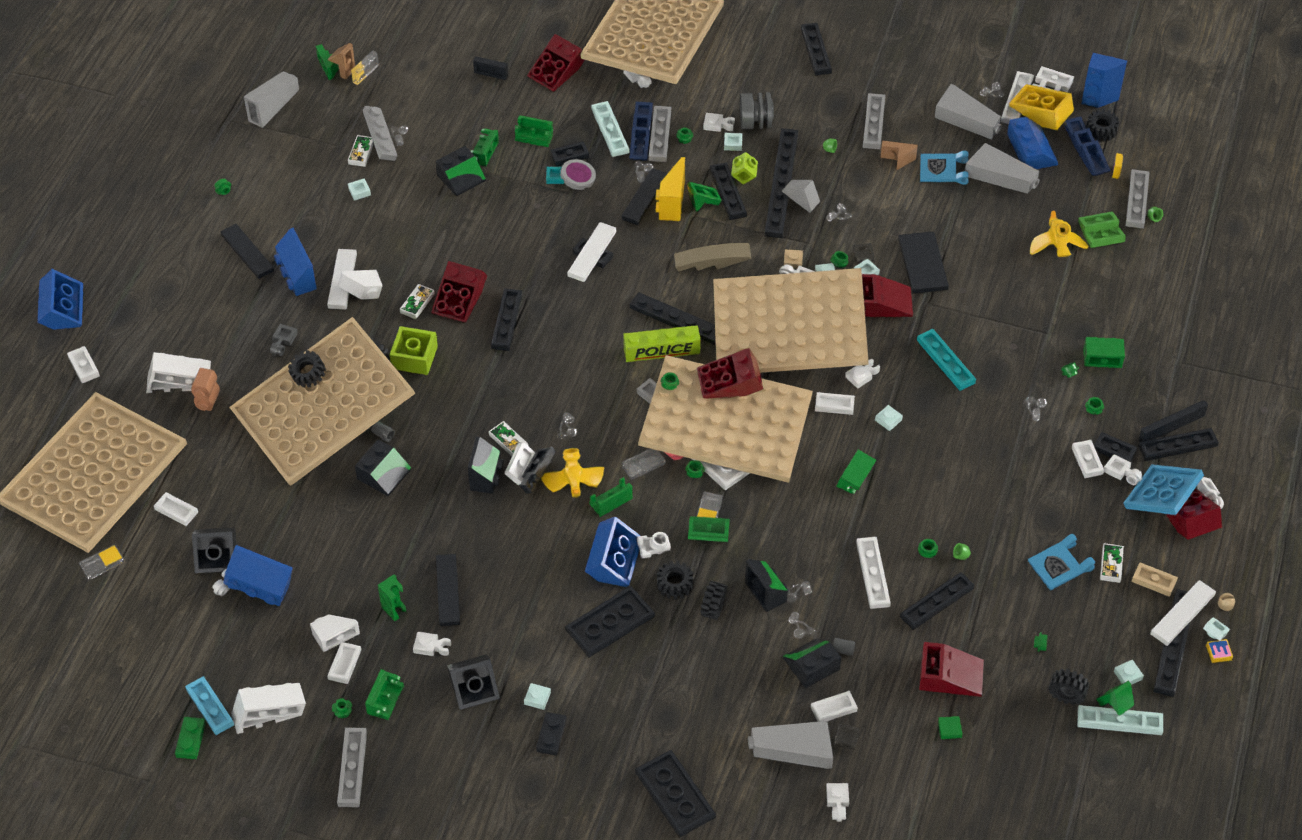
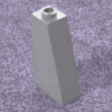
M283 71L246 94L244 101L248 121L263 128L299 91L297 77Z
M950 84L936 105L935 118L991 140L995 134L1000 132L1002 126L1000 124L1001 116L953 84Z
M987 143L970 158L965 166V171L968 172L969 178L1027 194L1032 188L1035 189L1039 183L1038 170Z
M827 721L752 728L751 736H748V747L753 749L754 757L826 769L832 768L833 753Z

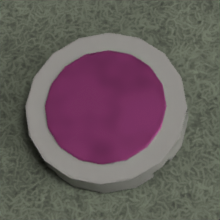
M574 159L564 163L560 176L567 186L577 190H584V188H590L593 185L596 172L589 163Z

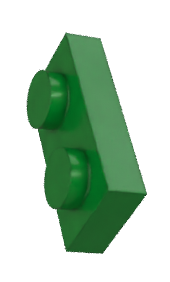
M184 717L175 750L176 758L197 759L206 725L205 719Z

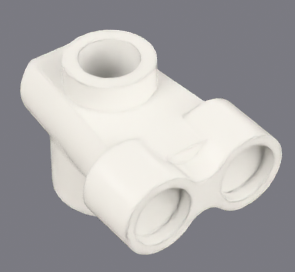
M657 532L653 537H647L646 535L637 537L641 558H649L653 554H661L669 551L671 548L668 536L663 532Z

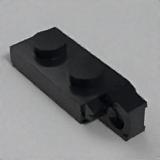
M553 447L537 449L522 474L523 481L520 487L526 494L534 491L536 483L544 475L545 469L551 463L556 452Z

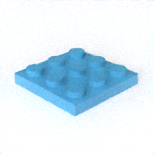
M1151 464L1143 475L1142 480L1137 483L1124 501V506L1126 509L1176 515L1204 474L1200 469Z

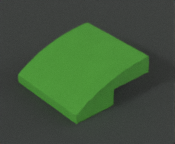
M1113 211L1079 217L1078 221L1081 230L1091 248L1125 242L1126 236L1120 229L1119 219Z

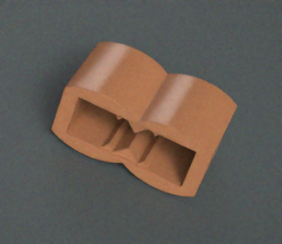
M199 368L191 387L192 394L195 396L194 403L198 409L203 411L212 410L220 392L219 385L216 383L217 375L213 370Z

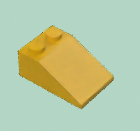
M1028 84L1009 103L1011 108L1025 117H1028L1041 127L1058 130L1074 111L1072 93Z
M681 157L661 181L660 190L656 189V200H659V202H656V212H659V220H681L685 185V157Z

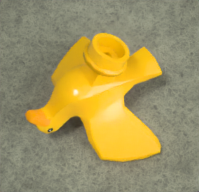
M1051 211L1049 219L1050 229L1046 233L1034 238L1031 243L1030 254L1034 255L1048 245L1054 244L1057 248V257H1067L1071 255L1067 243L1070 242L1084 249H1087L1089 246L1081 237L1071 232V226L1067 222L1057 219L1056 212Z
M569 448L563 451V459L566 461L565 468L562 471L544 473L541 479L552 492L559 491L567 484H570L572 497H579L581 495L580 482L589 487L596 488L602 480L604 467L582 468L578 463V459L581 456L579 449Z

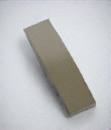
M728 243L675 253V266L678 272L692 267L702 270L714 265L718 270L751 259L749 243Z

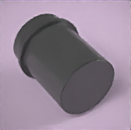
M380 421L376 422L371 429L373 434L387 442L391 441L395 434L391 427L386 426Z
M835 638L833 647L838 653L853 656L855 641Z

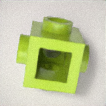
M746 152L735 157L732 162L731 175L744 185L756 178L758 161Z

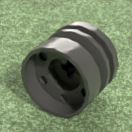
M762 92L758 93L757 100L753 99L752 93H740L741 129H753L755 121H758L759 129H763V121L766 123V128H771L774 119V105L771 93L765 92V100L762 99Z

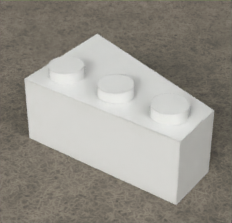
M154 352L148 372L146 393H152L153 390L164 389V392H170L171 389L182 388V391H191L199 368L210 369L211 361Z
M300 683L239 689L231 713L237 734L243 733L244 728L256 725V728L263 727L262 723L275 720L277 723L301 716L306 702Z

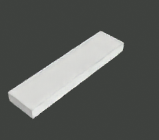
M1017 71L1001 122L1009 124L1010 119L1021 117V113L1011 108L1009 103L1026 84L1032 85L1034 75Z
M601 222L598 224L569 269L568 277L585 282L615 235V227Z
M338 249L327 304L328 309H347L349 292L340 288L338 282L341 271H354L357 256L356 250Z
M877 537L858 538L856 543L870 609L890 607L891 602Z
M1199 580L1152 629L1151 635L1168 646L1215 596L1216 591Z

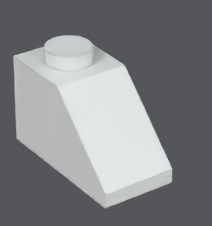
M377 270L341 271L338 282L340 288L360 299L379 298L382 283Z
M328 614L310 623L312 635L323 652L360 634L358 622L354 619Z

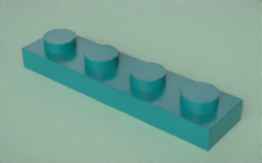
M934 329L917 336L918 343L959 391L976 383V378Z

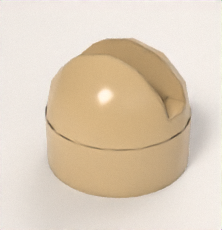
M1223 593L1218 600L1219 608L1224 611L1233 609L1235 605L1234 596L1230 593Z

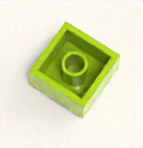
M400 326L390 352L391 364L396 370L428 375L438 347L436 332Z

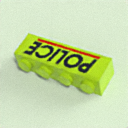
M698 325L623 334L626 362L665 358L666 355L677 357L700 354Z

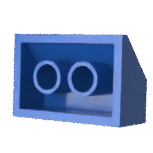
M1093 53L1088 67L1081 104L1099 108L1118 101L1127 60Z
M1028 117L1009 120L1007 135L1019 161L1034 169L1058 165V161L1039 124Z
M291 228L275 246L276 254L274 259L277 265H281L280 270L283 278L287 277L288 279L286 282L289 290H293L295 295L299 296L317 288L313 265L294 228Z
M51 269L39 280L38 323L53 330L81 327L83 283Z
M617 517L600 522L585 572L598 582L628 587L639 553L637 537L640 535Z
M236 545L225 572L224 584L233 590L238 589L245 592L250 597L260 598L270 605L280 606L289 588L293 568Z

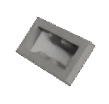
M791 180L782 190L783 193L810 213L820 202L813 180Z

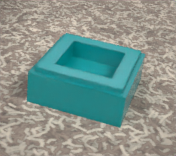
M562 167L546 168V184H564V180L560 176Z

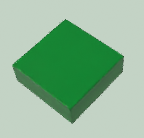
M959 716L938 718L941 739L962 738Z

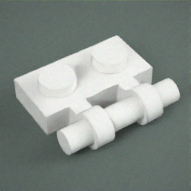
M1041 66L1035 82L1040 85L1034 83L1032 85L1043 88L1048 86L1055 88L1054 90L1068 92L1073 83L1074 76Z

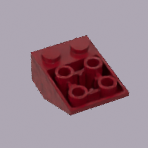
M554 34L527 77L554 92L579 70L585 59H581V52L583 50Z
M448 261L431 313L466 323L483 291L487 275L482 270Z
M862 274L865 317H913L910 286L876 274Z
M750 348L697 367L704 399L747 396L764 389L757 359Z
M1196 488L1176 515L1166 514L1176 531L1187 540L1222 528L1221 507Z
M924 642L919 690L982 697L984 660L946 644Z

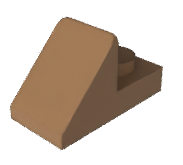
M351 43L338 48L328 58L329 61L339 65L340 76L344 79H347L352 74V69L355 68L353 46Z
M882 141L881 158L897 160L896 169L898 170L916 160L918 145Z

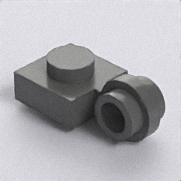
M280 324L272 336L275 343H272L270 353L275 357L282 356L285 351L284 345L291 346L298 334L297 329Z

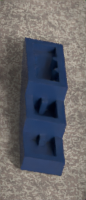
M652 102L635 103L630 160L647 161L653 112Z
M1082 117L1065 120L1064 126L1091 174L1097 176L1110 172L1098 140L1095 141L1090 129H1086Z

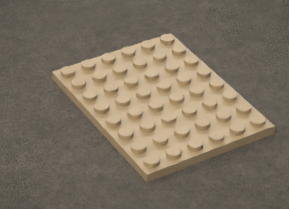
M615 0L581 52V59L677 84L722 9L724 0Z
M861 268L713 279L716 360L750 348L757 359L760 373L869 365Z
M353 317L308 349L310 353L314 351L320 356L326 368V371H324L325 376H321V382L316 381V386L313 383L310 388L307 385L305 388L301 385L298 386L290 376L288 365H286L230 406V409L290 486L415 394L411 386ZM313 365L305 366L301 370V374L311 371Z
M666 355L638 446L789 483L813 391L762 379L764 389L753 394L704 399L697 372V367L704 364ZM672 372L677 375L679 385L676 389L667 390L661 386L660 380L665 373Z
M95 392L0 492V505L89 553L187 445V441L181 436Z

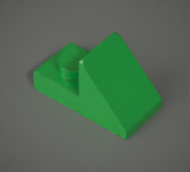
M322 44L316 46L317 59L328 80H331L339 70V65L329 61L328 58L332 54H329V51L325 50Z
M688 182L689 198L696 212L704 203L717 206L721 203L722 200L715 188Z
M1128 680L1110 689L1096 699L1100 706L1107 703L1110 706L1112 705L1119 716L1134 706L1131 683Z

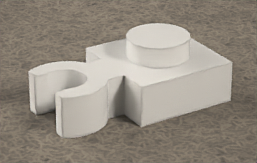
M706 113L703 130L721 132V128H724L726 131H733L735 118H723L722 114Z
M870 359L868 360L869 365L855 366L846 372L845 377L856 388H860L872 380V375L879 373L880 366L871 367L874 360Z
M417 632L413 653L434 656L435 651H437L441 655L447 656L449 655V650L443 648V646H451V640L448 638L438 640L437 634Z

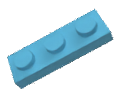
M204 676L185 686L186 691L215 735L234 726L232 718Z

